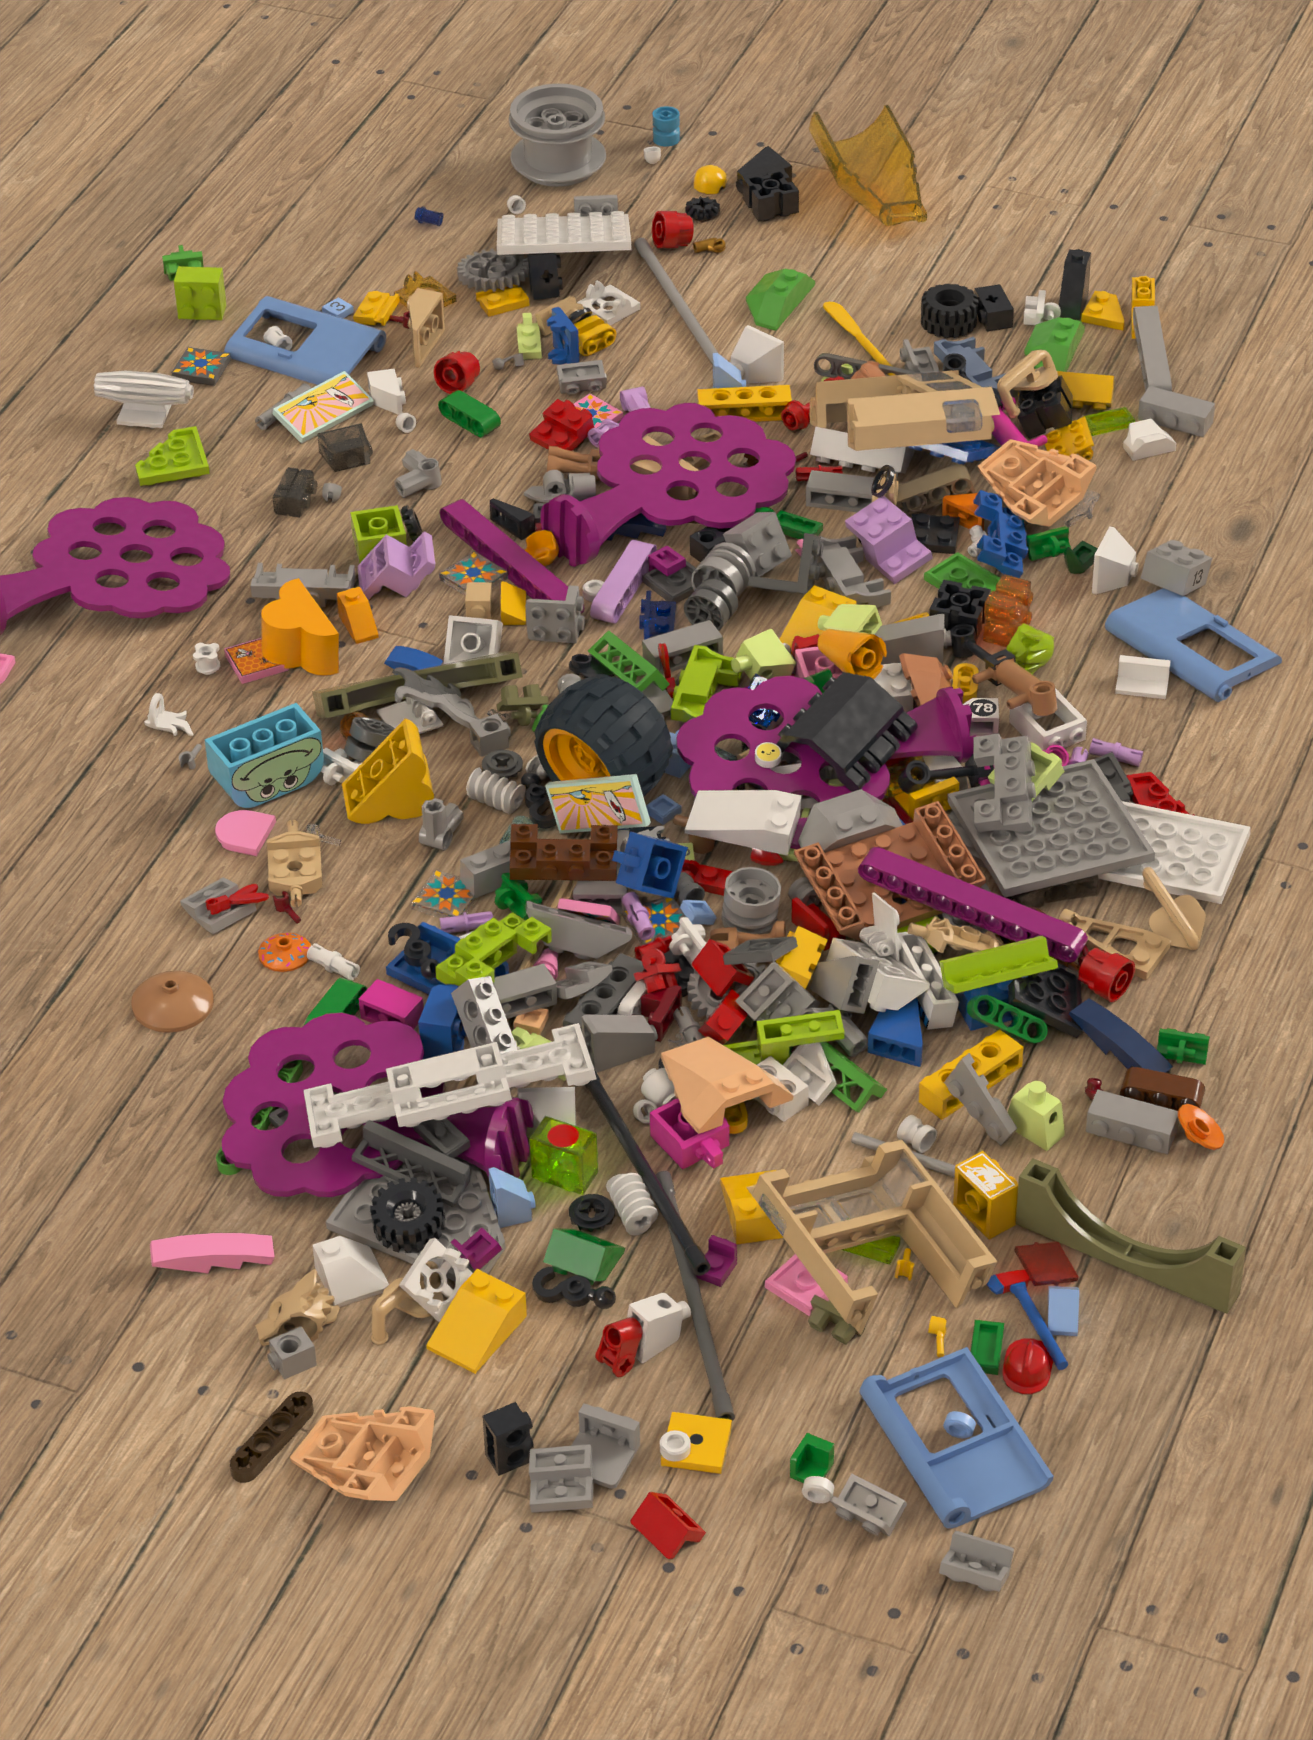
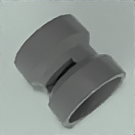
M681 873L674 898L679 899L680 904H682L683 900L702 901L705 896L704 889L698 883H694L693 878L688 873Z

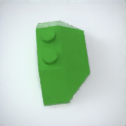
M786 268L765 274L746 296V302L754 317L755 324L776 331L815 286V281L807 274Z
M1061 317L1036 324L1024 349V354L1027 356L1034 350H1046L1052 357L1056 371L1067 372L1085 332V327L1081 321ZM1040 361L1034 368L1037 369L1042 367V361Z

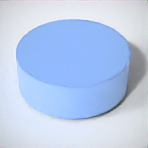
M952 1411L947 1414L943 1426L950 1435L965 1439L973 1435L976 1422L971 1416L963 1412Z

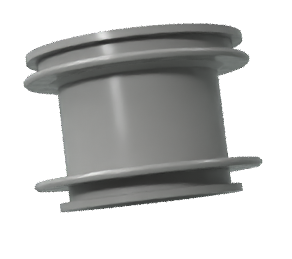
M546 84L533 87L519 94L511 103L509 114L511 129L523 138L511 151L510 159L513 167L529 180L545 186L574 185L592 176L593 173L603 166L606 160L605 147L592 136L602 128L605 122V112L600 98L586 88L571 84Z

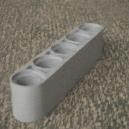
M1133 307V325L1145 392L1149 386L1172 392L1158 307Z

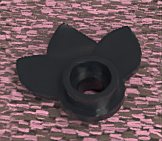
M576 654L572 656L569 662V669L574 674L581 675L584 678L594 677L597 674H605L610 677L615 675L591 655Z

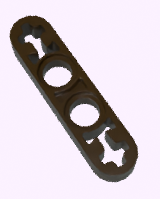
M302 1391L289 1395L232 1456L230 1471L235 1481L247 1483L254 1480L312 1417L314 1413L313 1399L308 1393ZM278 1423H287L289 1425L283 1431L273 1428ZM260 1443H268L271 1445L270 1448L265 1451H258L255 1449L256 1445Z

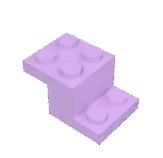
M885 496L878 498L845 520L846 528L861 540L866 560L893 584H896L933 559L931 551L917 540L912 519Z
M424 531L410 547L385 535L357 566L359 587L366 598L369 600L374 594H377L383 585L404 597L415 591L424 577L431 574L435 568L432 535Z

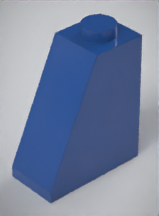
M916 997L899 1010L886 1009L885 1012L879 1011L868 1033V1053L920 1067L922 1064L923 1042Z

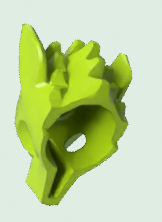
M1023 624L1018 627L1006 650L1015 655L1018 665L1033 675L1035 671L1046 665L1052 658L1054 653V637L1032 626Z

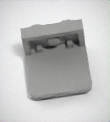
M569 585L565 601L528 599L526 601V621L529 640L577 643L579 631L584 630L585 617L580 615V611H583L584 599L583 596H579V586Z
M583 1403L579 1410V1433L571 1446L591 1444L593 1483L611 1489L618 1486L640 1447V1422L627 1416L608 1412L601 1407H594Z

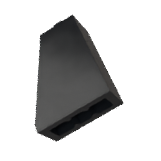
M767 146L737 171L736 188L743 194V177L755 174L765 176L767 172L784 169L789 176V182H792V165L771 147Z
M1069 249L1064 262L1059 299L1061 318H1071L1078 321L1081 319L1089 294L1091 252H1085L1080 249Z

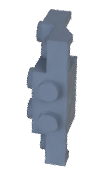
M974 337L961 341L942 339L934 342V354L942 363L948 354L958 353L964 356L966 359L967 379L981 387H992L994 394L1002 401L997 390V384L1005 374L992 377V369L983 361L985 349L983 346L975 348L976 339ZM1012 388L1010 390L1011 396H1018L1019 390H1014Z

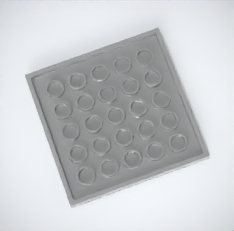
M1094 759L1063 766L1065 772L1048 791L1045 788L1041 790L1032 801V831L994 830L978 833L974 824V802L995 799V785L992 783L948 794V803L1004 897L1155 861L1154 850Z

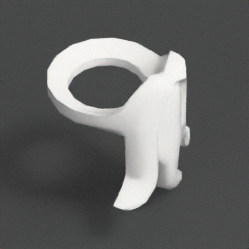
M155 693L150 703L148 720L144 721V724L153 729L171 732L174 736L177 735V730H183L188 736H193L188 722L185 721L187 711L182 713L165 711L163 695Z

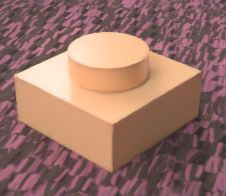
M540 1008L516 1016L514 1029L519 1027L527 1030L529 1034L536 1033L541 1035L549 1018V1010Z

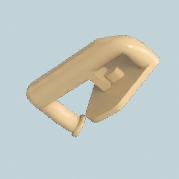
M1046 350L1030 352L998 381L997 390L1010 419L1017 417L1020 413V409L1015 406L1010 394L1012 388L1014 390H1040L1058 378L1052 357ZM1042 361L1043 366L1034 370V367Z
M1150 867L1144 868L1142 872L1144 888L1153 891L1163 906L1150 916V929L1153 933L1170 939L1171 946L1197 950L1206 919L1204 910L1191 895H1181L1173 900L1155 871Z
M428 1261L426 1263L430 1269H438V1265L435 1262ZM433 1272L429 1278L430 1285L434 1289L440 1286L439 1274L437 1272ZM420 1273L421 1289H424V1276ZM398 1278L383 1290V1295L372 1306L371 1340L376 1345H382L388 1340L389 1335L385 1331V1315L392 1309L397 1308L417 1318L431 1316L399 1286L403 1278ZM441 1292L433 1293V1299L444 1301Z

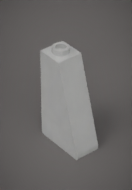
M944 614L883 625L875 633L886 644L887 655L882 658L881 665L901 663L899 655L906 653L938 658L943 666Z
M618 830L617 851H621L620 846L624 838L629 836V830ZM617 862V876L621 866L619 862ZM578 881L573 890V900L608 905L617 914H627L624 912L627 910L622 903V897L628 893V887L617 884L616 881Z

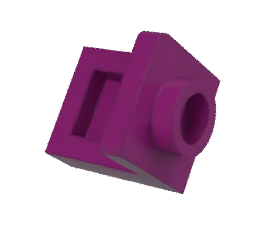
M480 1228L462 1245L455 1238L450 1242L454 1249L461 1253L460 1258L469 1260L468 1265L474 1271L476 1269L480 1270L503 1250L500 1244L483 1228Z

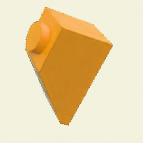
M357 587L337 593L339 617L355 644L379 638L369 601L362 589Z

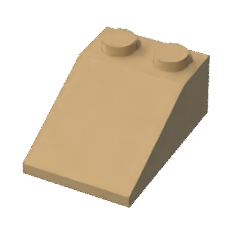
M417 288L414 294L408 298L407 309L410 310L408 327L411 328L415 367L420 368L445 331L443 293Z

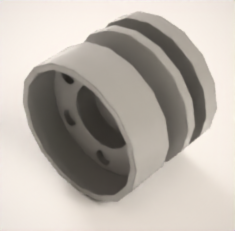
M725 542L717 544L693 571L691 577L693 589L695 591L706 579H717L726 583L738 598L748 586L749 576L755 577L756 568L754 561L740 546Z
M756 867L740 868L733 871L726 878L721 916L724 927H736L738 932L751 934L770 933L778 917L781 885L778 878L771 872Z

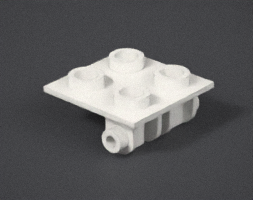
M406 697V701L377 710L383 722L394 728L405 718L417 726L419 734L443 726V723L431 707L409 697Z
M872 893L874 926L863 928L860 931V939L879 956L891 955L896 961H899V950L902 947L900 937L897 934V925L900 922L899 914L876 893Z

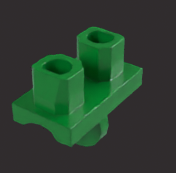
M1064 526L1026 536L1029 560L1034 561L1049 556L1057 557L1060 553H1064L1067 547L1071 548L1069 528Z
M509 872L502 873V885L495 891V905L502 910L509 908L514 914L524 920L529 919L525 908L526 902L530 901L541 905L542 898L537 893L529 894L527 892L528 883L525 880H510Z
M1160 1028L1157 1051L1164 1058L1177 1060L1176 1063L1182 1064L1185 1061L1206 1065L1210 1036H1205V1034L1180 1032L1170 1028Z

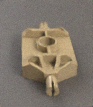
M291 820L287 822L288 832L267 840L269 891L276 896H282V891L288 892L291 897V905L296 907L297 901L299 907L302 905L301 896L303 894L316 893L322 887L320 838L318 835L298 831V822L293 820L292 825ZM294 868L300 869V870H298V871H290L291 869H294Z
M934 917L926 927L910 923L907 931L908 934L923 937L940 953L944 952L946 944L955 950L961 951L965 948L973 952L1004 945L998 934H993L991 931L981 933L969 926L960 927L952 925L946 918L938 919Z

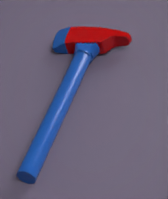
M1024 1269L992 1275L987 1283L989 1289L996 1295L1012 1292L1018 1298L1057 1369H1065L1068 1366V1362L1027 1292L1026 1287H1028L1029 1281L1039 1278L1040 1271L1038 1269Z

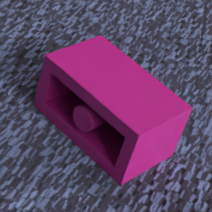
M376 979L359 998L360 1017L370 1023L397 1021L415 1029L424 1009L423 998L398 988L393 984Z

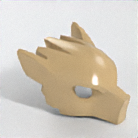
M316 1269L307 1273L291 1290L274 1299L270 1305L267 1319L255 1325L262 1346L269 1345L270 1339L289 1332L284 1329V1325H295V1329L302 1326L310 1340L313 1341L319 1338V1334L323 1331L322 1326L336 1320L340 1308L338 1305H330L334 1302L335 1298L328 1295L329 1290L327 1288L319 1289L321 1285L316 1283Z

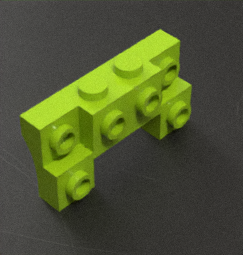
M694 645L686 669L680 672V685L674 688L671 720L687 722L690 719L703 715L705 704L715 694L718 684L738 687L743 672L735 673L731 666L733 657L720 655L707 646Z
M513 912L501 921L492 918L455 944V953L436 966V979L446 985L461 986L468 979L491 976L494 983V969L517 953V945L534 954L537 952L536 943L539 940L547 944L552 942V929L532 916L524 920Z

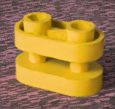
M592 315L574 324L578 329L579 353L583 356L592 355L612 345L616 339V330L597 315Z

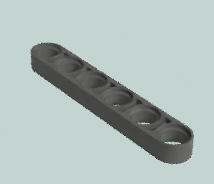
M822 353L814 362V370L821 376L831 378L840 376L846 380L851 379L867 361ZM819 360H828L831 364L830 369H821ZM879 364V369L885 375L888 373H894L895 375L921 373ZM841 365H851L853 373L849 375L844 374L841 370ZM927 379V380H919V381H921V382H924V381H936V379ZM927 383L925 385L931 387L932 383Z

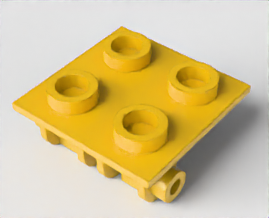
M1085 416L1072 421L1070 425L1052 430L1045 435L1048 440L1045 447L1049 452L1051 449L1058 450V454L1061 455L1079 454V456L1088 461L1093 457L1094 453L1091 447L1095 445Z

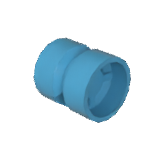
M669 106L655 109L652 112L654 126L653 142L664 147L676 145L680 141V112L678 109Z

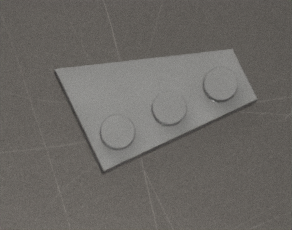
M968 1053L960 1060L944 1084L948 1087L949 1092L967 1108L968 1113L986 1129L989 1137L996 1140L1001 1146L1009 1140L1017 1130V1127L1001 1101L997 1098H992L986 1087L989 1084L984 1075H977L971 1065L975 1061L971 1054Z

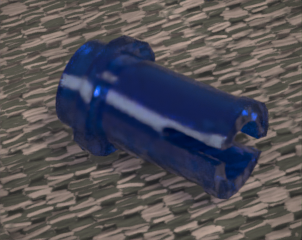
M425 206L416 209L414 218L420 224L425 222L440 227L444 214L427 210Z

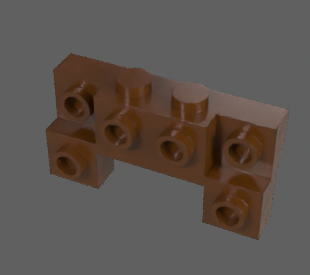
M511 824L510 880L616 881L617 862L612 861L614 851H617L618 825H591V839H538V824Z

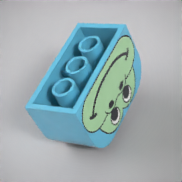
M297 703L205 739L207 764L210 774L230 798L243 808L258 806L308 785L318 776L324 763L321 730Z

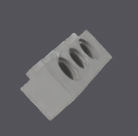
M491 976L468 979L451 993L471 1048L497 1042L500 1054L518 1050Z

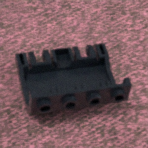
M843 672L837 679L832 676L822 687L825 692L822 695L817 692L808 702L811 707L807 711L802 708L793 718L795 723L792 726L788 723L778 733L781 739L776 745L779 746L782 753L791 742L809 745L835 769L839 781L851 792L862 789L871 778L865 769L870 773H877L899 749V741L905 742L917 730L918 725L904 711L903 705L874 679L868 676Z

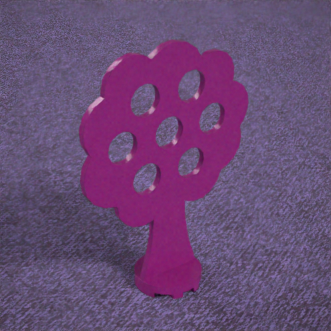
M696 403L677 404L666 411L655 408L637 409L623 416L619 426L607 430L601 435L598 442L601 458L597 464V475L604 484L612 489L582 501H578L576 498L566 494L556 496L543 505L540 516L542 530L551 531L559 546L557 556L559 558L565 556L569 560V565L573 567L586 564L595 559L603 542L617 528L639 513H642L647 519L657 524L668 526L683 525L696 521L708 527L732 528L754 515L756 508L773 506L785 498L789 484L787 476L794 471L796 457L794 451L788 445L776 440L766 439L763 428L745 417L732 415L715 417L709 408ZM700 428H710L718 431L722 437L713 442H702L694 439L691 433ZM651 432H664L671 435L674 440L667 445L655 446L646 443L643 437ZM745 453L755 456L759 463L752 467L741 468L732 465L728 458L735 454ZM696 456L706 459L710 466L701 471H691L683 468L679 461L687 457ZM639 460H653L661 466V469L656 473L644 475L634 472L630 465ZM725 482H735L744 485L747 488V492L740 496L729 497L720 494L716 487ZM676 486H687L695 489L698 495L691 500L681 501L671 498L667 491Z
M119 497L102 501L94 509L75 508L60 512L48 523L47 535L49 538L40 541L34 547L32 556L37 569L0 575V635L4 633L9 618L37 603L67 592H71L73 601L85 609L99 612L113 611L129 618L143 619L157 616L163 612L184 613L200 608L207 601L208 591L220 589L230 580V566L220 559L224 553L225 541L221 533L214 528L198 523L199 516L193 508L177 501L149 503L138 498ZM102 523H116L124 527L125 530L116 535H103L96 532L94 528ZM158 525L169 527L175 533L165 538H154L146 535L143 531L146 528ZM90 547L98 550L101 554L94 559L81 560L72 557L69 553L76 548ZM131 550H142L149 553L152 558L145 562L132 563L122 559L121 555ZM181 553H192L201 557L202 561L196 565L182 566L174 563L171 558ZM106 575H118L124 577L128 582L121 587L107 588L99 585L96 580ZM155 578H169L178 582L179 585L172 590L160 591L152 589L147 583Z
M778 676L763 681L754 690L736 687L724 689L712 695L705 704L703 715L688 720L680 727L676 737L678 754L684 762L692 766L689 784L694 797L696 798L698 791L734 790L743 783H755L762 786L765 790H777L796 795L810 796L818 803L851 793L845 785L831 786L822 781L819 777V772L830 764L809 745L791 742L786 748L785 752L793 753L801 761V767L790 774L776 773L770 768L759 766L755 761V750L758 745L765 742L777 744L781 739L778 733L788 723L791 726L795 723L793 718L802 708L807 711L811 707L808 702L817 692L822 695L818 687L803 678ZM953 687L939 689L936 698L906 712L916 721L918 728L905 742L899 741L900 747L890 759L915 756H954L960 764L966 763L974 754V737L976 735L970 736L972 712L969 704L962 705L963 691L960 688L953 689ZM768 708L780 713L783 717V723L773 730H761L750 723L749 716L758 709ZM725 739H737L744 742L750 751L743 759L729 761L717 755L715 746ZM885 764L877 773H870L865 769L871 778L862 790L879 800L883 799L889 790L890 774ZM799 818L790 848L796 850L801 848L798 840L808 818Z
M345 1013L325 1014L312 1019L303 1027H282L270 1030L262 1035L251 1046L248 1056L250 1068L235 1076L225 1088L223 1105L227 1118L234 1123L226 1130L222 1138V1151L225 1158L230 1164L234 1163L235 1167L251 1169L255 1184L263 1192L277 1197H290L305 1192L317 1197H335L348 1193L366 1179L383 1177L384 1175L352 1161V1155L356 1149L345 1147L341 1142H337L334 1146L328 1148L320 1147L319 1153L313 1159L304 1163L286 1161L283 1153L287 1146L294 1141L301 1139L312 1140L304 1096L305 1089L330 1083L333 1092L336 1093L368 1087L374 1081L387 1077V1068L422 1060L424 1049L420 1035L411 1026L397 1021H379L365 1025L356 1016ZM363 1046L371 1052L370 1058L366 1063L356 1068H342L334 1063L335 1056L346 1047ZM306 1060L315 1066L313 1073L300 1082L287 1083L278 1077L279 1070L290 1061ZM445 1082L434 1088H420L422 1098L445 1093ZM511 1096L512 1100L506 1101L497 1107H480L471 1113L460 1112L449 1115L447 1119L468 1138L471 1146L457 1157L484 1170L488 1177L489 1168L495 1167L519 1178V1162L526 1163L530 1153L526 1136L527 1127L534 1128L533 1110L528 1100ZM280 1107L289 1113L283 1125L269 1131L259 1130L251 1124L255 1114L264 1108ZM396 1115L391 1116L386 1121H373L431 1147L414 1131L413 1127H399ZM346 1127V1128L340 1129V1131H341V1136H342V1135L345 1133V1131L348 1130L349 1128ZM370 1146L363 1153V1156L369 1159L381 1156L379 1150ZM394 1160L388 1162L389 1168L396 1170L404 1162Z

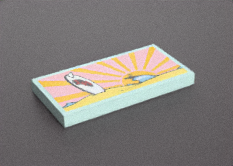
M343 371L274 408L272 414L302 444L371 407L374 400Z
M637 774L554 781L545 785L560 833L591 831V825H618V829L646 827L651 823Z

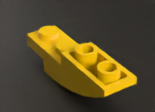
M1147 276L1132 277L1131 339H1136L1133 325V307L1155 306V278Z

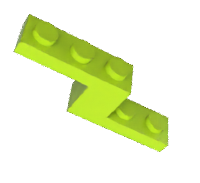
M840 1010L757 1021V1040L723 1046L756 1065L770 1056L783 1065L789 1058L790 1046L845 1039V1032Z

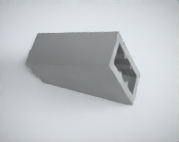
M849 956L817 963L810 989L840 1010L864 1014L880 961L859 956Z
M643 1015L581 1016L582 1034L596 1072L655 1053L657 1032L653 1025L648 1024Z

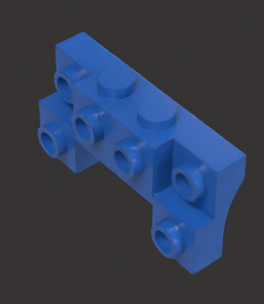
M980 490L973 500V504L978 505L974 515L992 522L987 528L988 536L983 534L977 543V548L981 549L977 560L995 567L1007 580L1017 583L1023 574L1022 560L1025 559L1028 552L1024 520H1021L1009 508L1002 507L1001 497L994 493Z

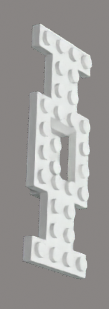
M577 1023L552 1029L553 1042L500 1054L498 1044L494 1042L387 1068L388 1082L335 1095L331 1083L305 1089L304 1096L314 1148L334 1146L337 1142L342 1141L340 1129L346 1127L349 1129L357 1128L368 1120L382 1122L396 1115L399 1127H414L423 1121L431 1119L443 1120L449 1117V1115L460 1112L471 1113L480 1107L489 1105L500 1106L506 1101L512 1100L510 1087L522 1088L528 1086L531 1082L539 1080L551 1081L564 1074L568 1086L585 1085L591 1080H595L596 1075L580 1025ZM476 1074L478 1085L425 1098L421 1096L420 1088L422 1087L434 1088L442 1082L451 1080L462 1081Z

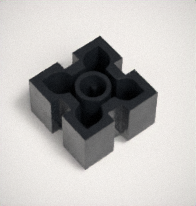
M784 169L769 171L765 176L755 174L743 177V200L748 208L752 209V213L758 222L773 219L777 214L787 217L791 214L799 213V190L793 182H789V176Z
M1062 375L1058 376L1057 379L1043 389L1019 390L1018 402L1020 407L1018 408L1020 413L1018 420L1029 439L1045 434L1046 429L1053 427L1056 430L1072 424V411L1070 408L1073 407V395Z
M943 580L938 590V598H934L929 609V616L944 614V629L946 631H950L952 627L959 624L972 625L975 628L977 642L982 631V624H985L990 613L991 589L973 585L971 589L962 587L963 583Z

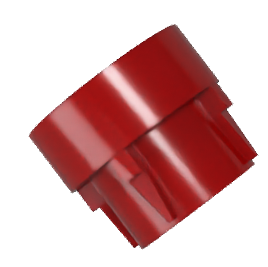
M657 211L652 221V239L656 248L672 249L679 248V246H688L691 243L694 225L692 218L687 213H677V211Z
M451 352L436 362L433 370L434 379L440 389L448 394L456 390L464 391L475 382L474 379L480 373L479 360L470 352Z
M1094 948L1084 958L1079 969L1078 979L1087 984L1088 988L1093 990L1095 994L1110 1002H1115L1128 989L1135 973V963L1119 953L1111 954Z

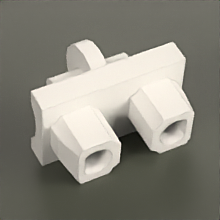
M1039 290L1038 297L1026 296L1024 325H1036L1042 323L1044 319L1048 321L1060 317L1061 309L1059 305L1052 302L1045 304V290Z
M325 748L323 749L324 763L321 772L324 773L323 780L328 785H334L337 782L343 783L362 762L359 760L351 762L349 755L341 748L334 752Z
M683 917L679 920L680 927L678 931L671 936L672 941L669 948L674 955L683 954L689 963L692 964L706 944L704 941L706 934L701 924L693 925L688 917Z

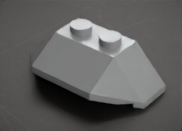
M860 789L813 804L798 843L803 848L819 842L825 853L903 825L893 807Z
M527 901L525 905L529 918L532 916L552 929V942L547 944L543 941V943L554 952L564 953V950L575 953L574 955L581 959L589 960L590 957L598 959L629 942L632 938L631 928L530 901Z

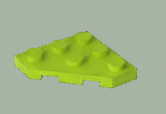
M196 426L171 431L164 443H158L149 452V457L146 460H140L135 465L140 486L210 474L209 465Z

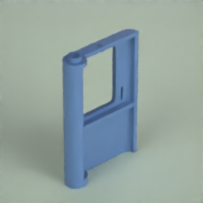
M265 296L229 339L224 353H230L231 359L319 385L343 371L349 375L368 350L380 352L386 342V333L377 328ZM271 316L314 329L297 351H289L245 337L261 317L267 319Z
M1165 588L1114 610L1105 622V629L1148 658L1169 660L1171 673L1216 702L1226 700L1231 695L1233 686L1282 663L1279 655L1231 626L1225 619L1212 614L1186 596H1181ZM1209 628L1255 658L1226 671L1180 641Z
M968 1347L920 1367L913 1368L889 1380L882 1375H872L863 1381L859 1391L860 1395L944 1527L955 1528L1038 1493L1048 1487L1053 1481V1474ZM940 1378H948L983 1432L937 1453H931L920 1439L895 1398Z

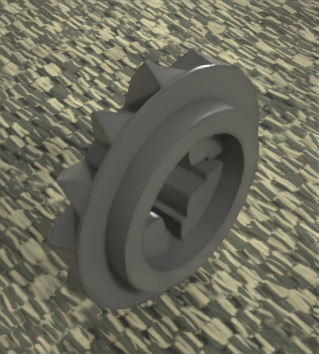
M510 750L490 752L482 760V771L488 770L491 772V775L495 773L500 778L506 777L509 779L510 776L517 777L518 772H521L523 768L521 756Z

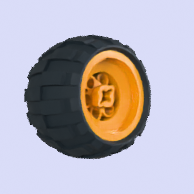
M597 674L594 677H588L568 686L547 706L535 729L536 739L534 742L536 752L542 767L552 782L637 774L644 797L658 784L669 764V758L672 756L671 736L662 715L655 705L633 685L617 677H610L605 674Z

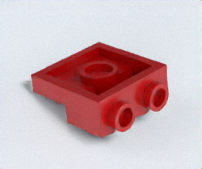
M557 399L542 413L544 420L529 433V437L532 442L548 450L549 446H557L573 451L588 437L589 430L595 428L592 420L593 416L585 408L581 411L576 409L570 400L563 402Z

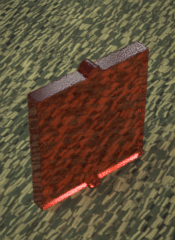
M1034 1242L1031 1245L1015 1246L1014 1251L1034 1286L1050 1284L1058 1286L1059 1283L1078 1281L1079 1276L1059 1242Z

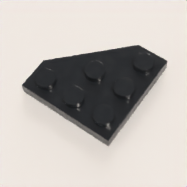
M1057 963L1058 968L1028 975L1024 978H1016L1008 985L1009 1005L1029 1013L1046 1024L1075 1038H1078L1083 1033L1082 1028L1069 1015L1070 1011L1082 1003L1081 981L1078 979V972Z

